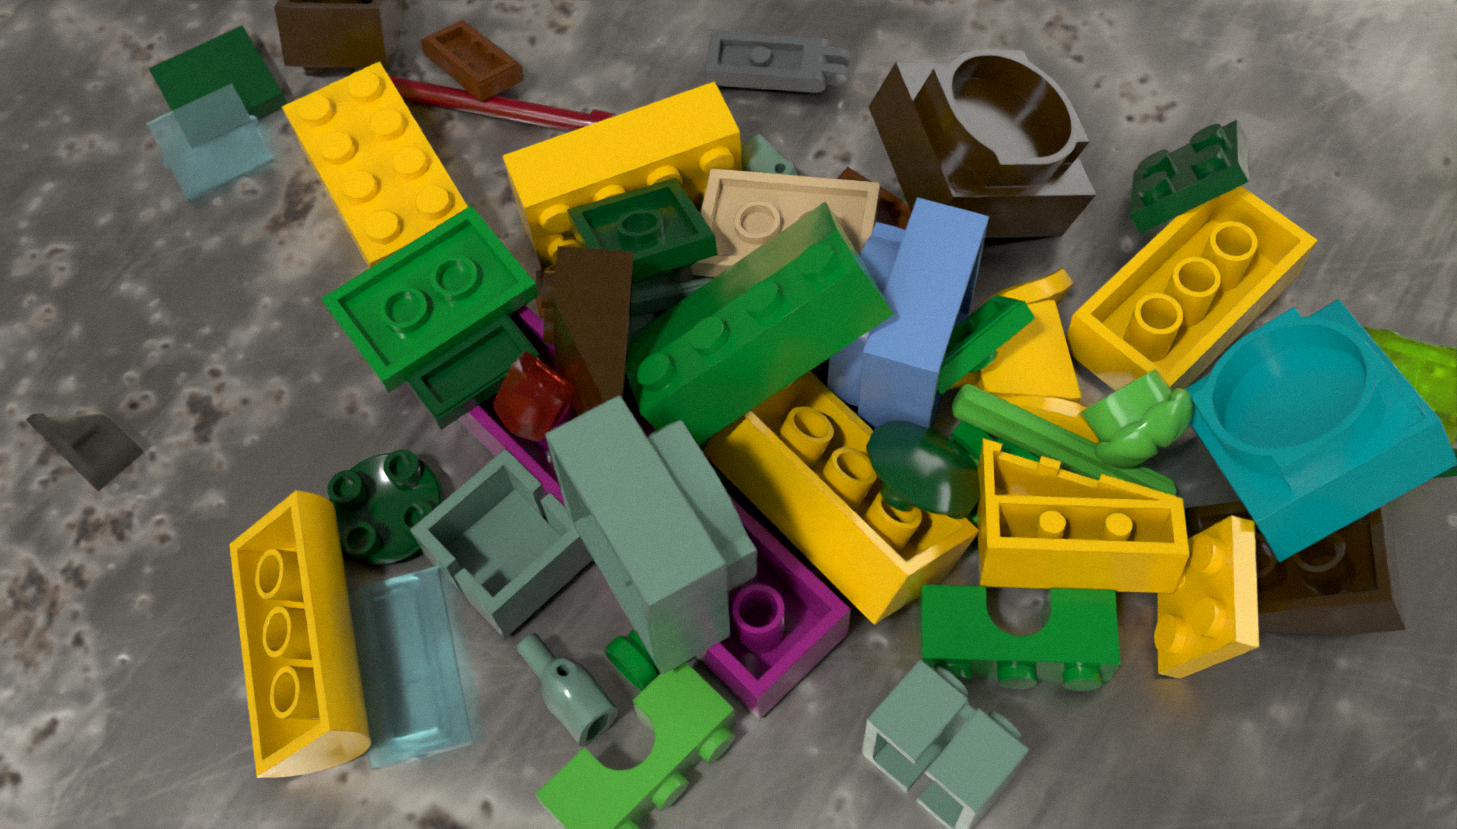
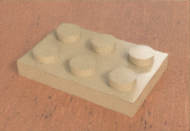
M711 168L700 214L715 235L718 255L697 261L691 265L692 275L718 276L824 202L828 204L858 255H860L877 221L881 197L880 183Z

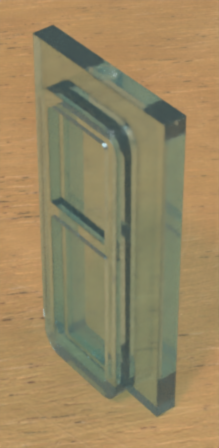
M433 567L349 589V602L371 745L367 749L370 769L377 771L417 759L423 760L428 756L472 745L473 739L439 569Z

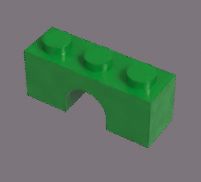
M922 584L917 604L918 661L921 660L933 671L938 667L947 670L964 686L971 684L972 679L998 680L999 686L1010 689L1030 688L1037 685V681L1063 682L1064 688L1074 691L1098 689L1102 687V683L1110 682L1120 666L1115 590L1050 588L1041 609L1042 629L1031 635L1015 636L999 629L989 617L986 605V586Z

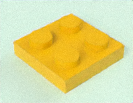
M1230 516L1188 539L1190 555L1174 593H1157L1158 623L1154 632V643L1158 649V674L1181 679L1259 647L1254 521Z

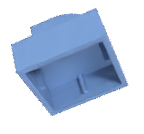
M917 197L906 230L879 222L875 223L872 234L865 242L859 256L894 312V315L832 355L829 360L827 387L842 402L858 406V417L873 431L881 424L890 421H909L927 428H933L943 397V393L939 394L936 392L940 368L953 328L966 319L971 310L989 216Z

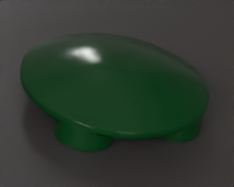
M890 421L878 426L869 437L866 450L875 473L884 483L880 489L881 496L888 505L896 510L910 511L916 507L930 513L947 515L953 519H964L978 502L980 486L977 468L969 456L956 443L940 432L909 421Z
M404 449L372 456L356 464L350 470L340 471L333 476L327 487L329 500L333 503L336 510L342 552L356 561L367 564L393 563L419 550L420 546L410 529L444 501L440 481L433 470L426 463L418 459L414 453Z

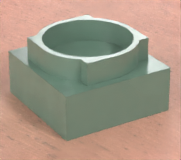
M619 395L546 433V439L568 517L661 675L730 636L728 592L756 576L757 550L747 536L722 483L682 420L670 423L645 436Z

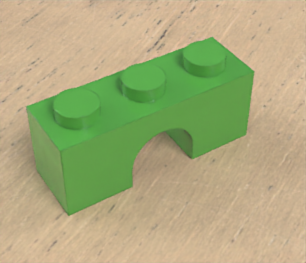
M685 661L663 675L660 673L632 700L638 718L655 735L652 751L641 764L627 770L610 769L597 761L584 747L535 795L544 809L563 829H641L638 824L656 806L663 811L682 795L689 784L685 777L703 759L708 764L714 762L732 744L735 739V734L732 730L736 727L734 708Z

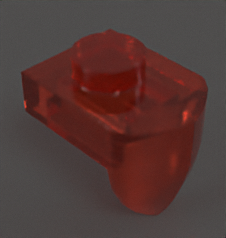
M525 351L512 364L493 402V406L497 415L511 433L528 440L541 441L546 437L545 434L556 426L577 388L531 353Z

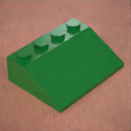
M824 202L633 333L630 339L626 376L641 415L656 430L670 423L682 420L696 444L699 445L894 315V312L828 204Z

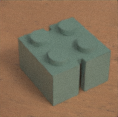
M506 449L410 529L428 560L460 593L464 592L472 606L504 639L593 560L571 523L566 508L551 493L545 495L542 484Z
M919 660L867 719L862 754L906 793L926 770L925 774L933 781L917 798V802L948 829H973L1012 783L1029 749L1020 743L1022 736L1017 728L1002 715L993 711L986 715L982 710L976 711L968 705V699L966 698L968 691L953 674L940 667L933 671L924 662Z

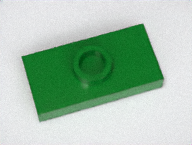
M994 295L953 328L940 368L937 393L942 394L967 373H974L988 366L997 357V349L1035 319L1025 301Z

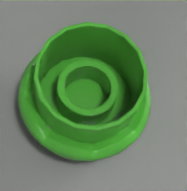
M1157 369L1096 402L1079 414L1099 440L1095 447L1096 457L1105 465L1125 468L1134 467L1147 461L1158 453V446L1166 448L1173 441L1177 440L1187 430L1193 418L1194 402L1190 397L1189 391L1182 388H1174L1172 390Z

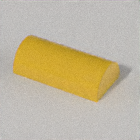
M295 490L229 544L257 778L289 777L329 769L357 758L371 745L336 510L333 503L321 495Z

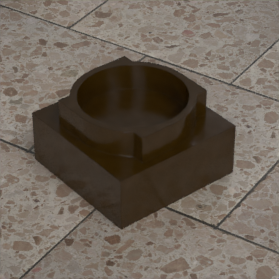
M975 49L958 55L951 63L895 62L868 107L911 213L918 197L989 216L985 238L1062 236L1096 196L1078 157L1090 141L1074 107L1060 86L1044 71L1028 61L1024 50Z

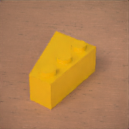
M983 438L978 465L980 498L977 502L980 586L1040 589H1107L1122 592L1174 593L1190 555L1183 498L1101 474L1099 480H1095L1060 469L1061 461L1041 456L1040 462L1003 452L1001 451V443Z

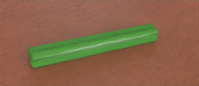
M971 384L963 385L955 396L952 410L956 418L1039 457L1044 456L1061 461L1060 467L1075 474L1099 480L1101 474L1176 496L1177 488L1172 479L1141 464L1125 468L1105 465L1095 455L1096 443Z

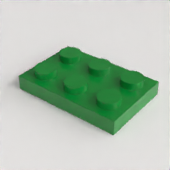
M472 205L322 297L321 300L329 314L389 393L406 382L404 377L503 313L512 314L538 297L539 293L536 283Z

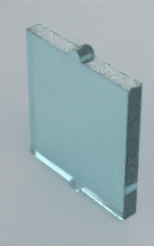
M232 84L146 123L164 155L161 159L162 165L166 169L172 170L189 202L274 162L256 129L259 127L257 118L249 116Z

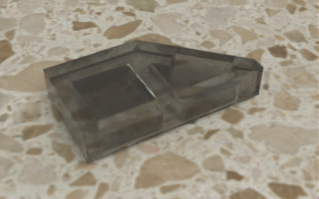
M102 410L78 411L76 415L47 417L44 413L32 414L26 419L98 492L144 453Z

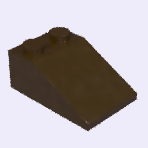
M279 0L274 9L284 65L303 67L308 72H323L333 67H353L355 71H358L380 61L383 68H388L399 46L406 0Z
M558 246L555 271H544L541 306L546 308L543 344L554 345L555 370L578 417L619 395L625 403L626 369L631 331L634 251Z
M1240 501L1185 508L1187 538L1193 537L1230 516L1251 520ZM1387 503L1281 562L1278 561L1254 524L1259 631L1346 636L1406 630L1392 518Z

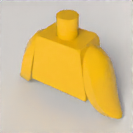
M1064 267L1049 275L998 291L984 300L974 310L976 311L994 295H1000L1025 301L1035 319L997 349V357L988 366L977 372L967 373L948 389L961 388L965 384H971L1097 443L1099 441L1079 414L1086 407L1079 404L1082 397L1057 306L1065 299L1074 284Z

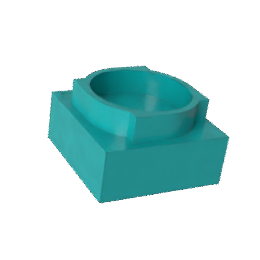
M1339 299L1308 317H1302L1295 307L1289 309L1239 339L1220 357L1209 375L1185 388L1190 392V397L1194 402L1193 418L1190 426L1251 520L1254 521L1255 526L1279 562L1457 465V458L1440 418Z

